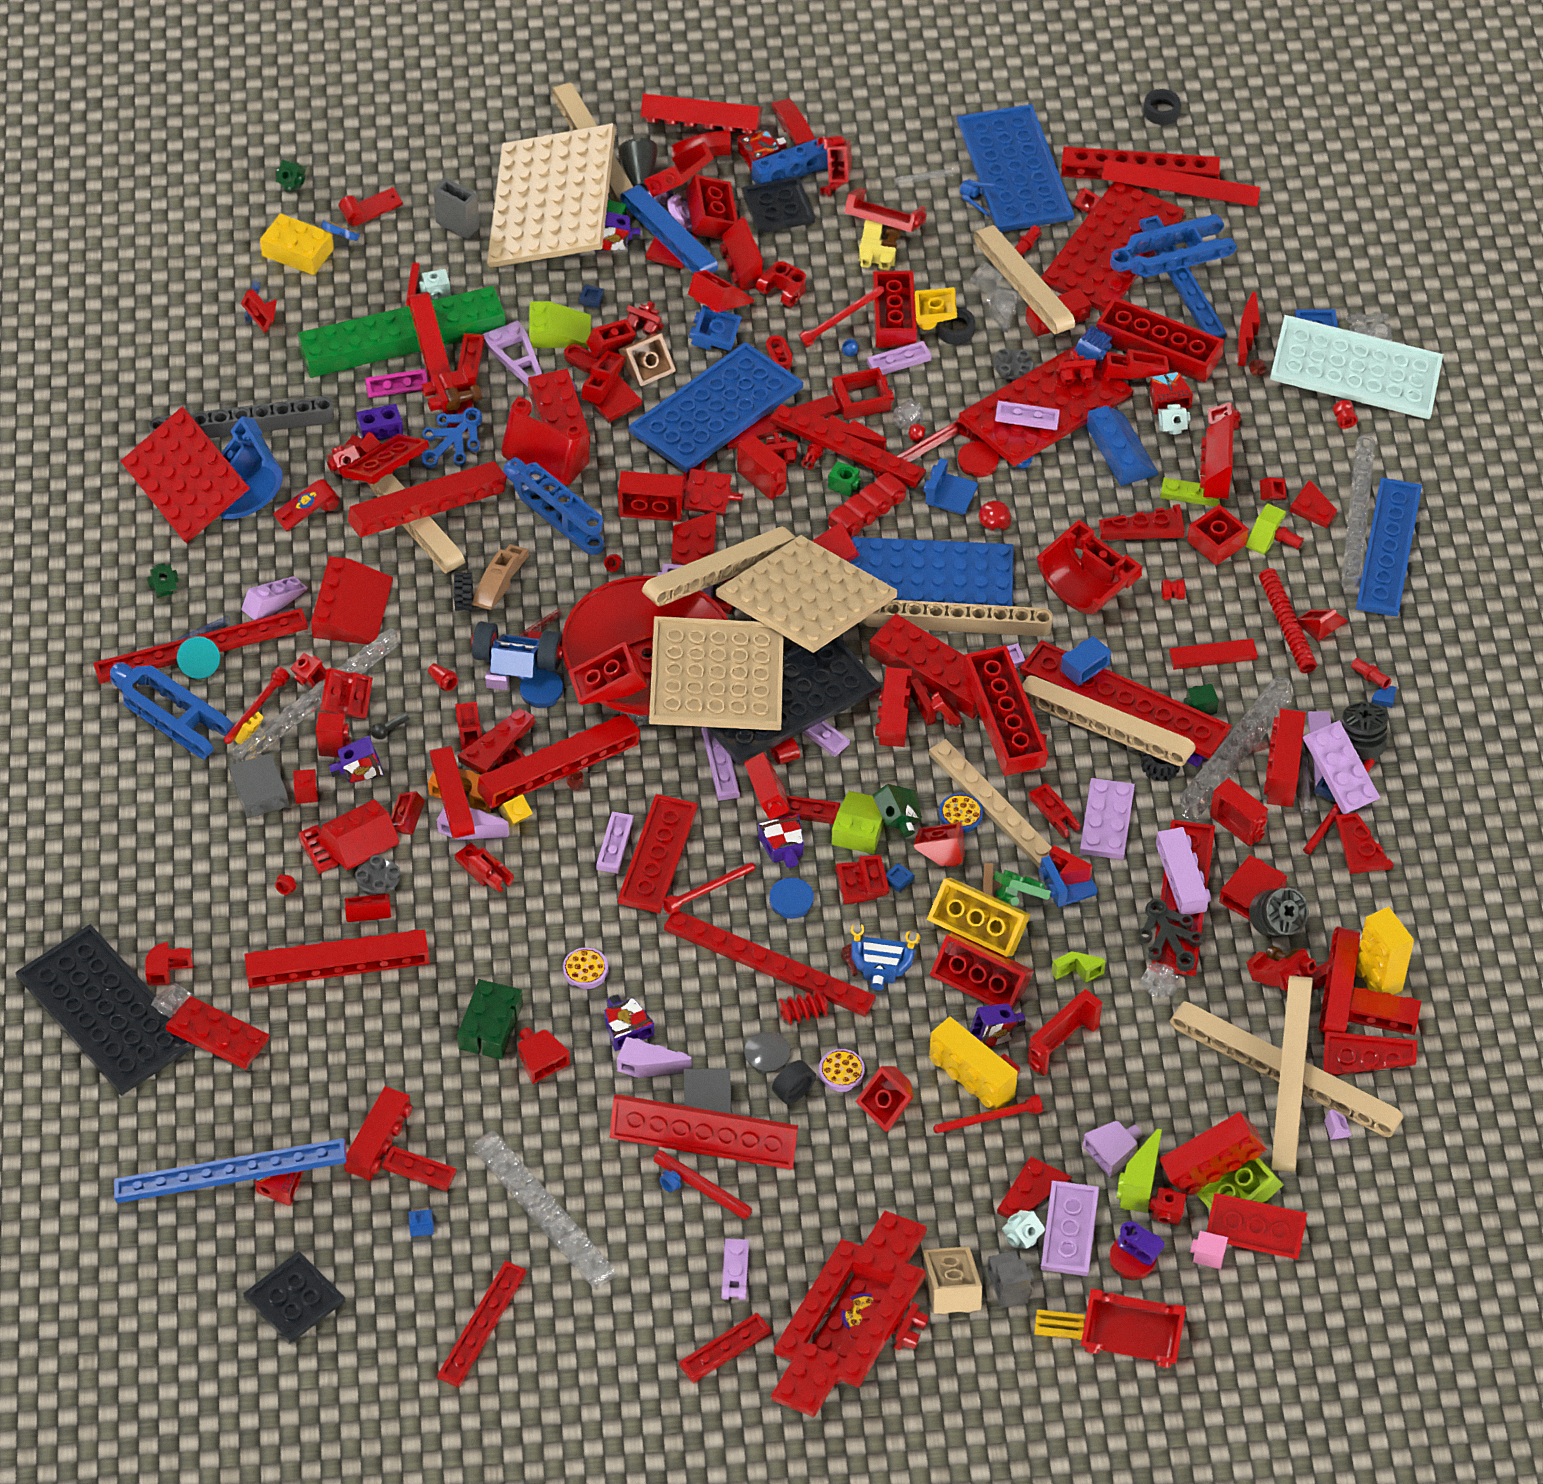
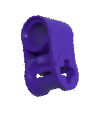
M1125 1222L1120 1228V1235L1117 1240L1118 1246L1143 1264L1151 1265L1165 1247L1164 1241L1159 1236L1147 1231L1135 1222Z

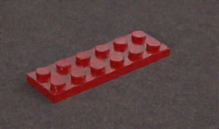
M655 794L620 890L618 904L661 914L663 909L662 899L668 895L698 810V803Z

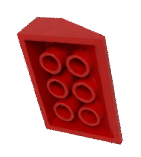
M329 556L311 620L313 638L376 646L393 577L352 559Z

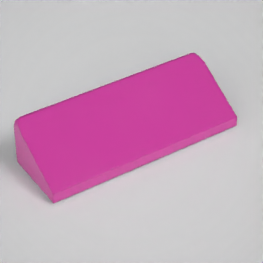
M426 369L365 378L368 398L422 390L421 384L428 382Z

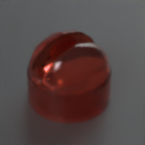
M1262 359L1250 361L1249 370L1253 376L1265 373L1267 366L1264 365L1265 361Z
M576 771L567 775L566 782L571 789L580 788L584 783V774L581 771Z

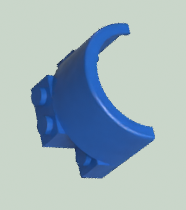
M240 417L231 430L233 438L222 451L224 457L250 487L248 491L220 514L222 519H237L258 511L274 498L282 484L283 473L281 467L261 436L262 431L254 418Z

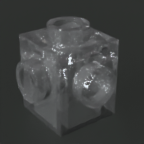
M1157 962L1149 964L1139 984L1147 988L1148 993L1153 997L1163 998L1174 994L1178 987L1177 981L1180 976L1174 973L1175 970L1165 964L1161 965Z

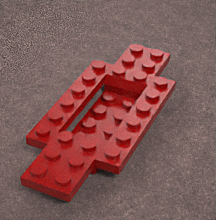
M884 1210L863 1246L841 1238L773 1348L775 1355L790 1360L791 1363L772 1392V1401L815 1417L835 1383L839 1385L843 1381L855 1387H860L926 1277L925 1270L908 1264L927 1233L925 1225ZM853 1271L852 1279L812 1343H808L849 1274ZM861 1293L872 1294L873 1300L870 1306H866L860 1311L862 1320L859 1325H853L850 1329L846 1328L842 1321V1310L850 1311L853 1309L854 1303L850 1298Z

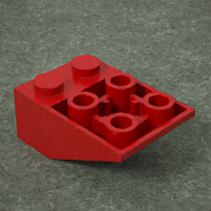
M708 270L693 274L687 294L693 297L696 302L705 304L710 307L711 311L716 313L745 306L755 301L737 287Z

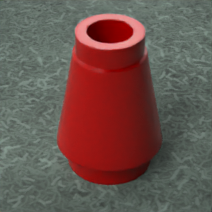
M436 663L428 668V674L442 690L451 691L457 686L458 677L455 672Z

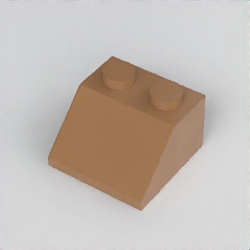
M662 333L651 334L618 349L619 354L626 356L624 366L639 387L676 372Z

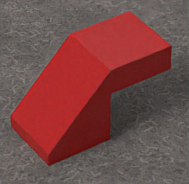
M477 701L455 704L461 750H465L482 737Z

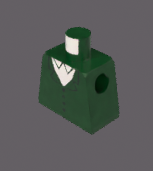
M886 784L872 795L887 826L900 829L903 837H909L915 833L913 826L922 819L915 790Z

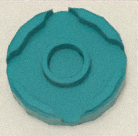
M196 636L189 638L178 649L177 664L181 672L187 677L196 680L208 678L215 673L219 666V650L214 642L206 637Z

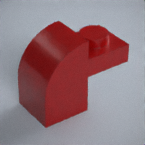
M168 942L154 946L148 952L145 959L147 986L170 985L171 969L193 968L191 948L169 949Z

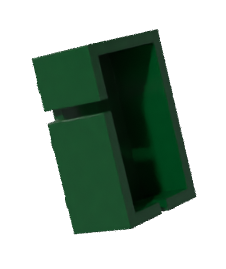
M478 979L457 1033L458 1049L478 1054V1038H481L482 1055L502 1060L516 1025L515 1021L518 1020L523 1006L522 989Z

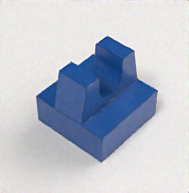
M432 1209L408 1212L410 1237L434 1235Z

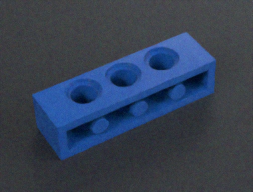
M817 139L753 161L752 180L755 184H761L795 176L802 177L828 167L827 149H824V144L817 147Z

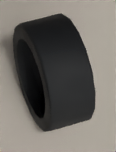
M1168 89L1150 91L1144 100V116L1150 122L1158 125H1168L1175 122L1180 115V97ZM1165 103L1172 106V109L1160 111L1153 108L1152 105Z
M957 307V318L937 322V335L947 344L961 345L969 342L975 332L974 315L965 308ZM950 321H960L968 327L963 330L954 331L946 328L944 325Z
M803 1060L794 1061L786 1066L775 1078L772 1084V1091L785 1104H792L801 1099L811 1089L816 1080V1073Z

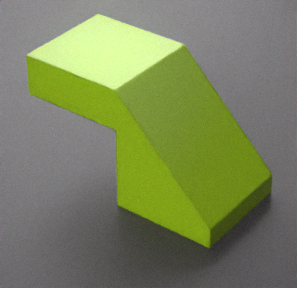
M1267 503L1255 522L1246 547L1265 555L1274 542L1275 532L1285 518L1286 511Z
M1071 951L1053 960L1051 974L1057 980L1076 971L1084 983H1087L1104 974L1106 961L1101 957Z

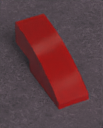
M716 131L681 140L672 145V157L704 141L713 156H731L730 131Z
M1128 349L1126 355L1106 352L1102 362L1103 377L1136 379L1167 373L1169 371L1168 356Z
M607 350L591 368V375L582 386L581 399L601 404L612 388L626 356Z

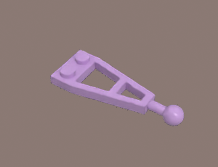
M519 321L482 334L484 335V344L489 351L526 386H528V377L531 376L526 374L522 370L523 368L532 366L535 374L532 376L542 374L532 345L529 342L528 334ZM522 341L528 355L526 357L512 361L501 350Z

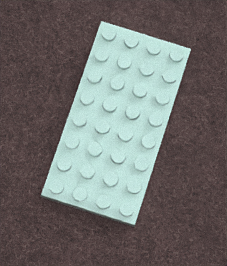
M1285 315L1270 380L1430 420L1443 354Z

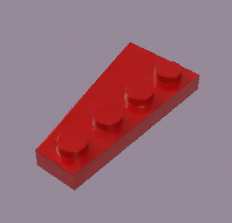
M520 708L458 754L459 763L482 774L491 772L495 765H499L503 761L502 756L515 747L514 742L517 739H522L536 722L534 715Z

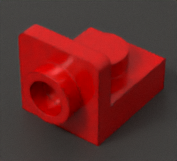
M1231 402L1208 409L1209 426L1229 414H1234L1233 427L1237 430L1239 429V421H1241L1240 412L1233 407Z

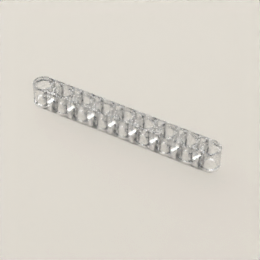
M1367 435L1360 436L1357 439L1353 459L1341 572V586L1346 590H1355L1359 587L1363 567L1375 449L1374 439Z
M1280 676L1270 682L1181 794L1180 804L1182 816L1185 819L1195 820L1202 815L1212 802L1213 790L1227 778L1232 777L1273 725L1274 716H1279L1280 708L1285 709L1291 702L1292 692L1288 678Z
M489 1131L472 1143L473 1149L479 1158L593 1289H599L616 1277V1272L609 1261L495 1131Z

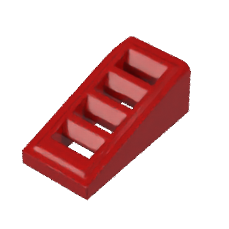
M314 825L299 832V842L318 874L339 866L338 861L321 844L311 848V846L320 842L321 829L319 825ZM329 857V860L319 864V861Z

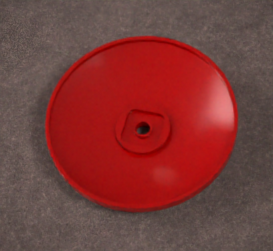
M657 576L625 577L597 587L574 606L565 622L562 633V650L567 671L626 642L637 655L647 687L628 697L601 701L599 703L629 714L650 715L652 657L646 658L643 654L648 653L652 655L654 616L729 620L722 608L706 593L699 590L665 605L657 606L642 592L644 584Z

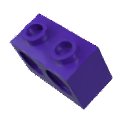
M397 404L356 412L357 426L363 439L368 432H371L378 440L392 438L397 434L403 435L402 419Z

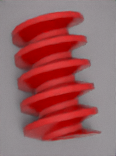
M823 989L821 994L818 990H814L813 996L809 992L804 993V1000L800 994L795 996V1001L791 996L787 997L786 1003L782 998L778 999L782 1021L786 1020L790 1026L792 1025L793 1018L800 1024L802 1016L807 1021H810V1014L819 1019V1012L828 1017V1004Z

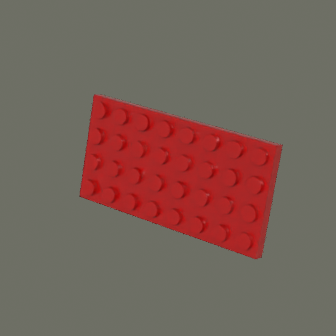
M1113 182L1040 278L1051 290L1061 294L1080 288L1090 301L1091 307L1104 312L1113 297L1122 299L1139 276L1132 273L1131 270L1123 272L1113 270L1110 265L1112 252L1126 247L1132 235L1143 232L1139 226L1141 219L1158 215L1164 227L1178 224L1185 214V209L1125 183ZM1152 250L1149 252L1137 254L1136 256L1139 255L1142 257L1150 258L1153 257L1156 253L1154 250Z
M1074 345L959 413L958 419L965 422L975 434L1015 467L1087 424L1088 411L1104 406L1113 408L1132 397L1134 390L1121 379L1103 377L1102 363L1099 361L1096 362L1093 370L1094 378L1092 382L1083 383L1079 374L1074 375V383L1063 384L1061 377L1056 376L1055 371L1059 367V362H1064V357H1070V352L1076 347ZM998 401L1059 410L1057 430L995 421Z

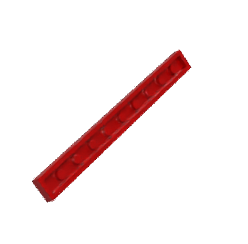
M300 608L197 636L206 637L213 641L219 652L307 630L308 625L303 610ZM189 638L94 662L93 665L98 682L102 684L111 681L110 670L116 663L123 662L132 668L152 665L156 669L177 664L178 649Z
M681 911L670 915L664 924V930L810 994H813L814 990H818L821 994L823 989L827 1001L863 1017L867 1016L876 1001V995Z

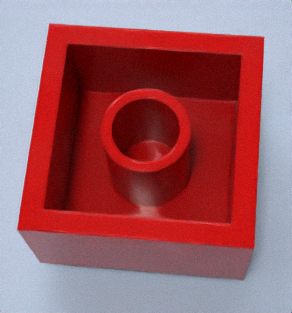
M1218 504L1189 525L1187 542L1217 566L1247 544L1249 528Z

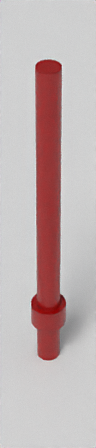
M1372 758L1366 760L1363 764L1367 773L1375 764ZM1337 802L1304 847V853L1308 855L1312 853L1334 822L1335 816L1341 812Z

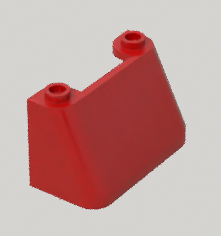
M518 396L511 405L501 446L502 456L509 461L516 457L526 465L536 462L564 486L570 485L590 462L588 429L577 424H571L561 432L530 417L532 404Z
M1091 1288L1080 1346L1085 1347V1352L1099 1355L1101 1350L1157 1361L1156 1366L1171 1368V1364H1176L1186 1306L1177 1304L1167 1305V1303L1163 1302L1159 1303L1117 1295L1115 1293L1108 1294L1103 1292V1290Z

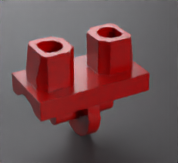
M649 301L646 306L640 304L639 309L628 305L626 309L628 314L627 320L633 330L637 329L639 323H643L645 325L642 331L648 336L655 334L657 330L662 331L664 324L661 323V317H658L659 311L655 309L654 302Z
M1073 350L1070 352V357H1064V362H1059V367L1055 371L1056 376L1061 377L1063 384L1074 383V375L1079 374L1083 383L1092 382L1096 361L1095 359L1085 360L1084 356H1078L1077 351Z
M773 432V438L766 439V446L778 456H783L787 464L795 463L798 448L797 440L787 442V437H779L778 432Z
M912 1302L905 1319L903 1314L892 1334L899 1330L895 1338L897 1340L894 1345L895 1349L901 1350L902 1346L911 1349L916 1348L920 1334L910 1331L913 1326L924 1331L929 1319L928 1315L918 1311L919 1304Z

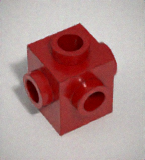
M354 445L336 446L331 449L332 453L326 455L330 471L334 472V474H342V476V469L360 458Z
M303 653L290 668L295 674L294 679L300 685L304 686L306 684L315 690L325 680L327 671L322 665L323 662L317 656L313 655L311 657L306 653Z
M1158 1188L1156 1196L1151 1195L1148 1209L1152 1210L1151 1219L1163 1224L1179 1225L1184 1211L1186 1194L1176 1192L1171 1188Z

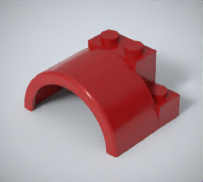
M1077 520L1037 556L1039 570L1051 590L1068 606L1084 614L1096 613L1124 587L1128 589L1142 576V565L1127 554L1124 557L1095 537V531L1081 520ZM1075 548L1083 550L1081 559L1076 554Z

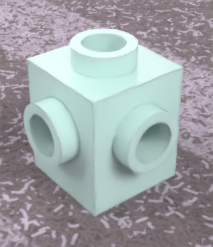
M446 269L422 273L423 282H419L421 293L429 292L431 300L451 296L450 282Z
M1180 404L1168 405V409H1158L1159 430L1169 431L1170 434H1181L1182 430L1188 429L1187 424H1190V413L1186 412V408L1180 407Z
M1019 1211L1017 1214L1012 1215L1008 1219V1223L1002 1228L1008 1243L1013 1247L1030 1248L1046 1230L1033 1211Z

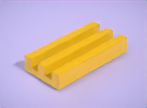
M259 712L241 727L235 738L239 745L244 744L256 733L263 720V716Z
M1037 1309L1034 1335L1082 1340L1085 1315ZM1040 1325L1054 1326L1055 1328L1040 1327ZM1063 1328H1073V1329H1078V1331L1065 1330V1329H1063Z

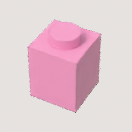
M1200 1231L1198 1239L1193 1238L1190 1250L1191 1253H1194L1193 1263L1221 1269L1228 1237Z

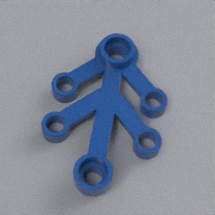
M468 408L463 414H439L437 416L439 427H447L449 423L460 424L456 428L433 429L427 427L423 430V438L428 440V442L433 441L437 437L446 438L435 450H427L422 454V464L426 468L436 467L439 462L438 458L455 442L454 464L458 467L465 465L466 456L463 454L462 434L469 428L470 440L467 442V447L470 452H477L480 449V442L477 439V426L482 422V413L476 408ZM470 417H475V418H476V419L473 420V421H470V420H469ZM445 418L446 422H440L439 420ZM431 432L433 435L428 437L425 434ZM472 443H476V444H477V446L474 447V448L471 447L470 445H471ZM462 457L463 461L458 462L456 459ZM428 459H433L434 462H433V463H428L427 460H428Z

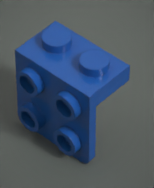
M940 458L938 464L932 467L931 479L926 480L923 491L926 492L925 504L958 514H965L978 484L968 479L947 474L948 460Z
M1050 856L1041 858V865L1038 868L1039 876L1044 881L1047 890L1051 891L1050 897L1053 898L1057 908L1097 894V887L1092 878L1086 882L1065 885L1059 875L1061 870L1056 869Z

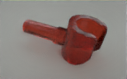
M848 944L842 948L841 958L849 965L852 976H856L858 973L851 957V944Z

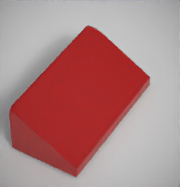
M417 791L398 795L390 817L397 833L413 835L425 803V800Z
M389 894L344 898L347 922L391 918Z

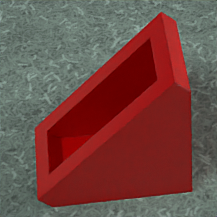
M1310 609L1297 618L1301 628L1317 642L1348 621L1336 613L1335 609Z

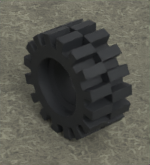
M455 572V611H472V572Z
M1142 752L1141 767L1143 773L1146 772L1148 778L1152 775V780L1156 781V778H1160L1159 782H1163L1164 778L1169 781L1171 776L1175 778L1176 774L1179 773L1180 766L1172 763L1158 764L1153 761L1156 758L1155 756Z

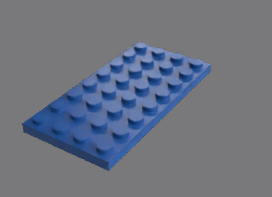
M1032 104L957 116V124L978 181L994 184L993 188L980 187L994 225L1000 232L1028 228L1033 225L1040 226L1074 220V212Z
M744 342L630 424L628 431L687 473L803 388V381L747 342Z
M851 537L860 556L849 563L897 589V597L893 600L1012 606L1013 544Z

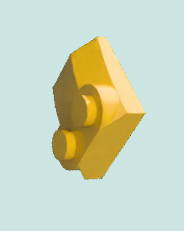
M955 287L915 291L916 321L919 328L929 330L934 328L937 322L957 318Z

